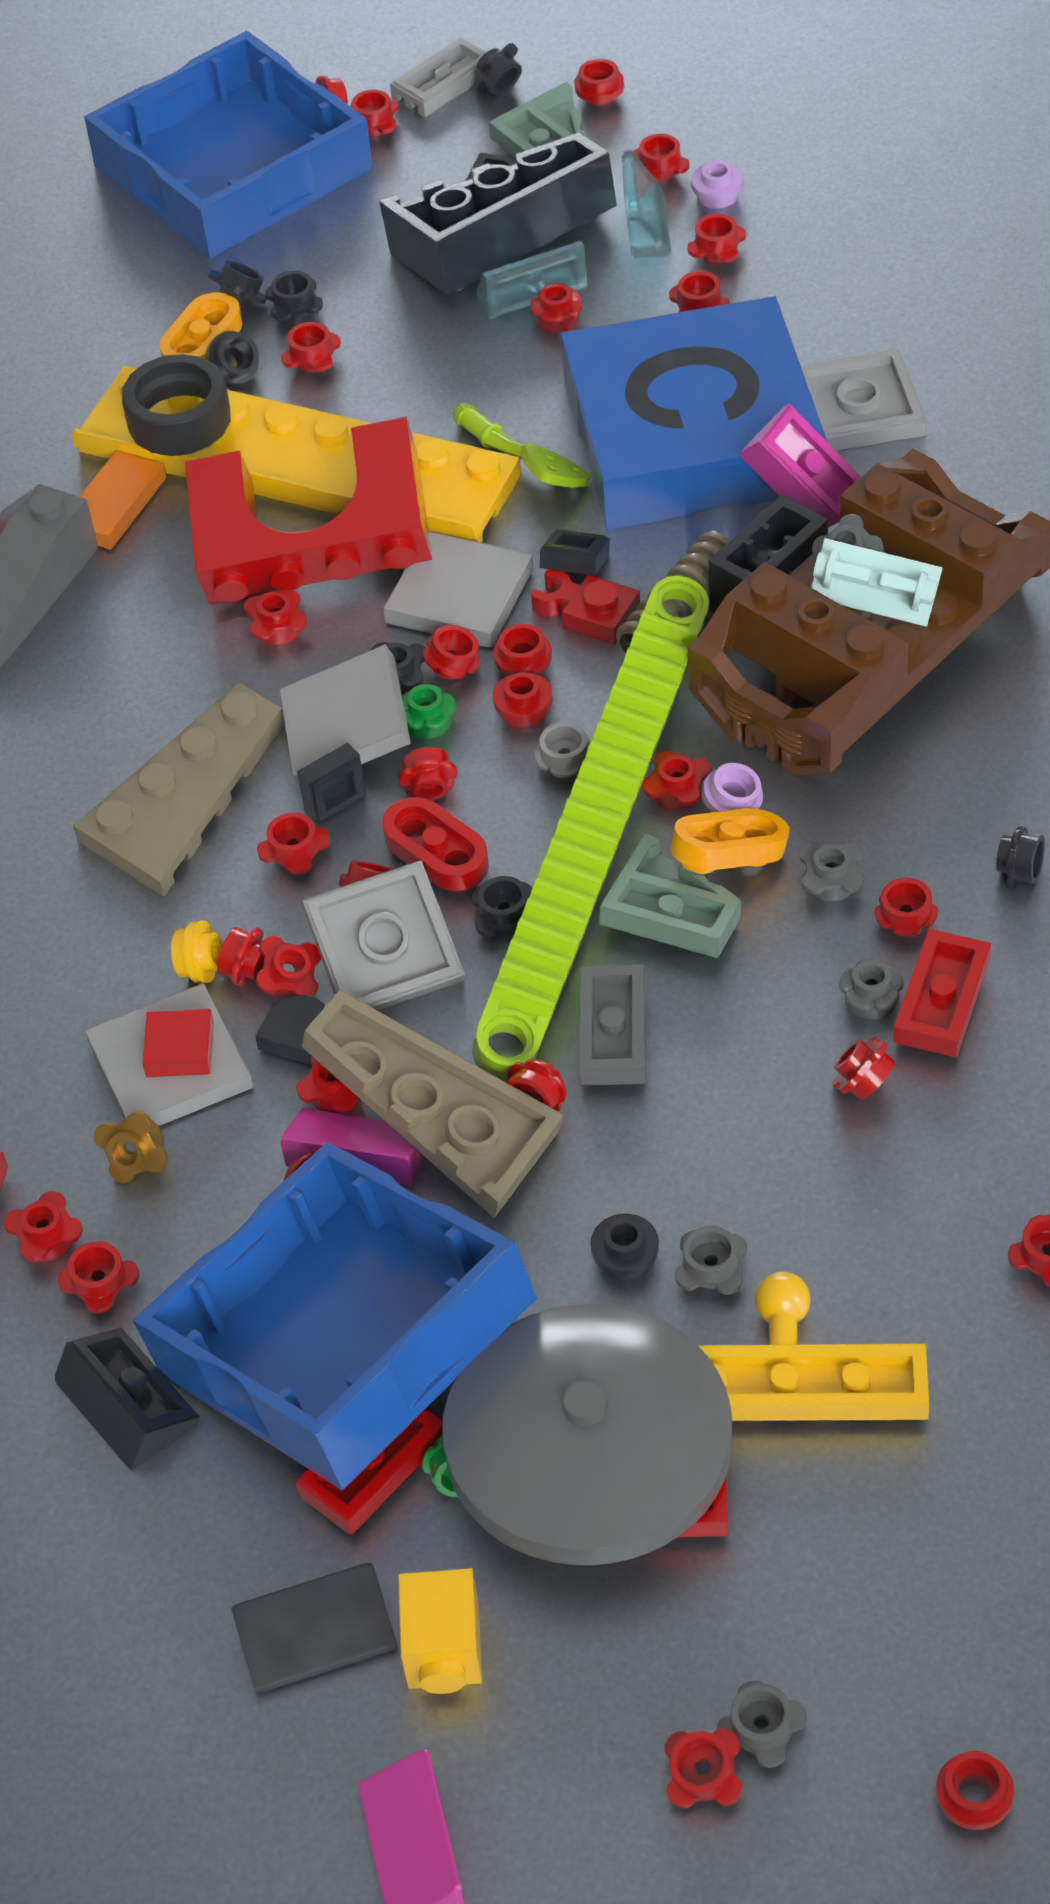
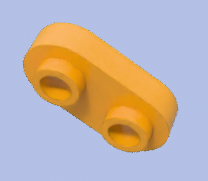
M221 292L207 293L194 299L161 338L159 343L161 356L186 354L206 359L207 346L214 337L226 331H241L242 317L238 301L234 297Z
M756 808L688 815L678 819L675 823L670 852L685 869L699 874H708L715 870L742 866L760 867L778 861L783 857L790 829L788 824L778 815Z

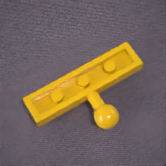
M779 1271L766 1276L758 1285L755 1293L757 1311L769 1323L770 1345H698L710 1358L722 1378L730 1401L732 1421L929 1419L926 1344L798 1345L797 1323L807 1314L811 1298L806 1283L799 1276L791 1272Z

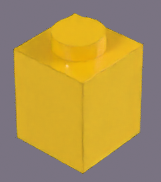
M473 1568L399 1574L401 1659L408 1689L422 1688L430 1693L446 1694L458 1691L464 1685L482 1684L479 1602Z

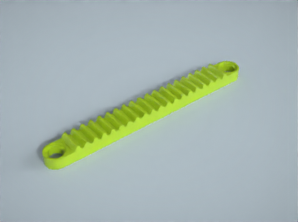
M678 575L665 577L658 581L651 591L630 646L627 649L623 664L619 669L615 684L605 704L601 719L597 724L593 739L589 744L585 759L581 764L577 779H575L569 799H567L562 816L559 819L555 834L551 839L547 854L543 859L539 874L535 879L531 894L527 899L523 914L517 924L513 939H511L505 959H503L497 979L493 984L476 1030L472 1054L475 1064L479 1068L500 1080L508 1081V1071L514 1063L522 1062L525 1064L527 1060H536L686 672L688 666L687 647L701 633L709 608V598L706 590L691 578ZM671 599L681 600L690 606L693 614L683 618L674 617L665 611L662 603ZM496 1033H511L519 1038L524 1050L517 1056L503 1057L492 1050L488 1040Z

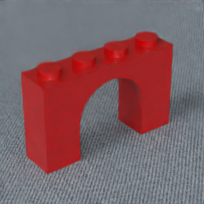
M407 416L351 427L357 473L355 492L349 504L337 517L318 528L308 531H277L257 520L254 485L240 450L185 461L195 573L209 604L237 602L249 596L281 591L283 589L295 590L304 585L333 579L347 580L358 574L388 568L402 569L414 563L432 560L418 452Z

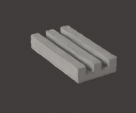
M461 37L391 82V98L396 101L404 98L406 107L412 110L417 106L418 114L427 117L474 86L479 75L477 63L486 51Z

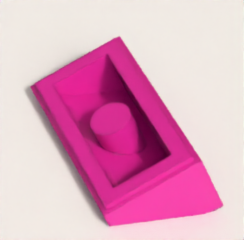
M790 404L785 405L740 453L742 459L779 496L783 495L827 518L828 528L840 521V495L861 478Z
M302 1108L284 1131L280 1142L286 1167H289L295 1160L307 1153L314 1154L326 1142H329L391 1175L399 1185L411 1187L414 1185L423 1156L384 1120Z
M429 1749L414 1752L359 1782V1792L384 1904H465Z

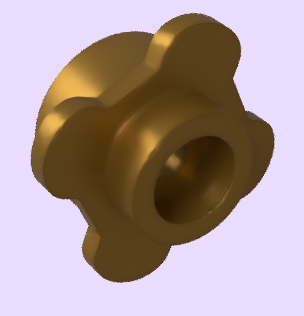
M134 1111L117 1124L103 1122L94 1131V1142L98 1147L104 1149L110 1162L109 1174L117 1182L129 1183L138 1173L147 1170L158 1173L167 1165L168 1154L164 1149L162 1131L143 1112ZM127 1142L131 1143L135 1147V1152H130L127 1150Z

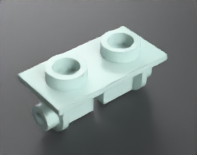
M825 538L822 550L818 553L815 563L814 580L811 588L842 606L927 627L943 567Z

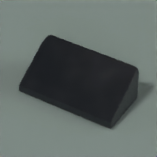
M122 1327L66 1342L55 1373V1381L127 1467L133 1468L146 1462L198 1424L200 1416Z
M371 1562L237 1603L231 1609L256 1694L398 1649L378 1578Z

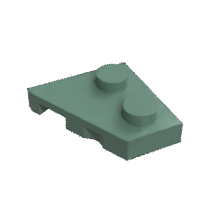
M564 82L489 121L490 139L514 158H516L518 153L576 133H580L587 138L586 133L583 132L579 109L575 108L573 102L572 87L568 82Z
M645 833L602 901L599 925L718 958L740 920L741 900L722 885L714 884L707 880L704 874L691 872L681 864L679 866L661 853V840L654 835Z

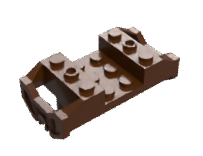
M915 449L909 451L903 458L876 463L840 495V519L848 514L860 516L864 523L863 528L869 535L878 536L882 540L884 545L883 553L943 567L927 627L845 607L812 589L813 572L817 560L814 554L809 556L789 575L764 562L725 596L701 635L687 647L689 689L725 735L736 741H741L745 738V746L750 749L756 744L759 747L767 744V759L774 762L781 756L782 768L790 774L800 776L831 773L842 763V754L1030 578L1042 576L1050 568V521L1032 511L1004 515L959 491L936 460ZM733 649L776 674V696L768 694L747 682L726 654ZM799 695L814 703V707L793 709L788 705Z

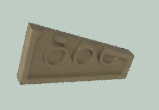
M238 682L74 824L73 827L77 841L162 897H165L175 882L173 873L184 858L188 860L192 858L202 844L201 833L214 815L221 816L232 801L231 790L240 777H248L285 725L282 707Z
M341 990L335 994L305 1030L302 1047L493 1218L496 1217L560 1131L564 1117L563 1114Z

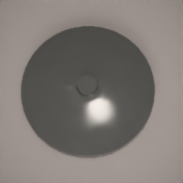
M604 1304L568 1305L547 1309L512 1323L456 1377L447 1397L443 1416V1445L449 1477L457 1496L473 1519L496 1539L519 1552L538 1559L569 1565H600L630 1560L650 1553L682 1535L698 1521L716 1498L724 1483L732 1453L730 1401L722 1378L710 1358L694 1341L672 1325L646 1313L620 1306Z

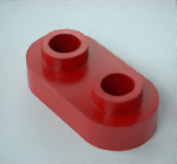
M422 797L404 798L393 803L384 813L382 826L387 848L408 865L422 861L428 879L438 887L449 891H463L475 887L486 877L489 870V861L484 839L435 802ZM413 835H421V836H419V837H414V838L410 837V836H413Z

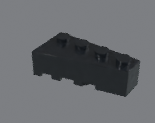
M576 133L516 154V164L506 166L490 165L488 163L471 169L472 179L446 188L441 180L421 186L423 196L400 203L397 195L380 200L379 204L390 254L446 295L465 289L471 282L496 269L510 265L513 260L538 247L552 243L564 233L582 224L590 223L597 216L616 207L617 202L609 152L582 134Z

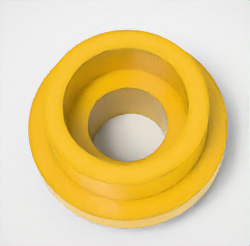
M192 921L186 928L177 929L171 941V959L176 974L180 978H190L196 984L209 983L213 980L217 970L218 956L223 945L221 936L213 931L207 921Z

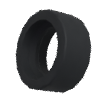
M186 354L161 356L142 364L133 371L122 387V404L128 431L137 445L151 453L177 456L192 454L205 449L224 435L231 422L230 403L225 377L215 364L202 357ZM188 395L204 399L195 408L182 413L160 414L149 411L158 402L171 397Z

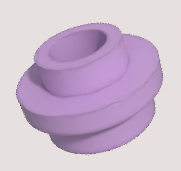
M711 161L699 167L692 174V190L697 195L698 201L706 207H728L737 200L738 194L743 188V175L737 167L725 161Z
M726 763L713 770L706 777L701 790L703 802L711 812L743 808L760 809L763 801V791L758 775L751 768L740 763Z

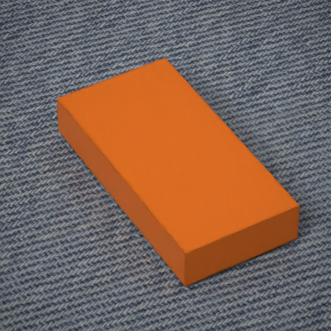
M116 450L79 497L87 499L98 546L110 550L115 546L166 480L167 476L163 463Z

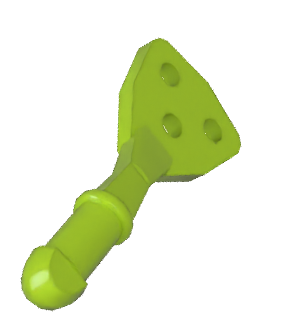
M461 402L455 406L453 411L454 422L457 425H461L480 440L484 448H495L504 453L522 458L524 465L540 481L546 484L570 488L588 486L592 477L591 473L566 457L535 443H521L514 440L503 432L500 424L491 422L476 407L468 403Z

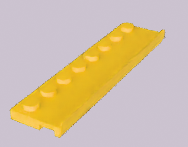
M123 366L81 428H76L72 432L74 447L78 448L79 452L109 459L116 450H120L163 463L166 473L186 477L185 461L240 450L253 481L254 494L340 514L352 499L357 482L351 427L371 423L227 390L231 422L221 438L211 446L192 454L177 456L155 454L137 445L128 431L122 404V387L129 375L137 368ZM188 395L171 397L158 402L149 411L160 414L182 413L195 408L204 399ZM412 432L418 452L428 531L482 543V532L491 517L496 518L522 474L520 457Z

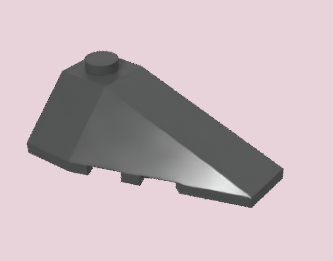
M38 484L0 513V669L99 549L87 499Z

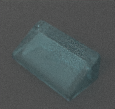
M632 150L624 151V155H621L623 194L631 255L634 256V259L668 256L671 254V244L664 191Z
M582 241L484 272L476 292L477 300L489 319L530 306L531 300L537 298V293L548 284L562 283L576 291L586 288L584 244Z

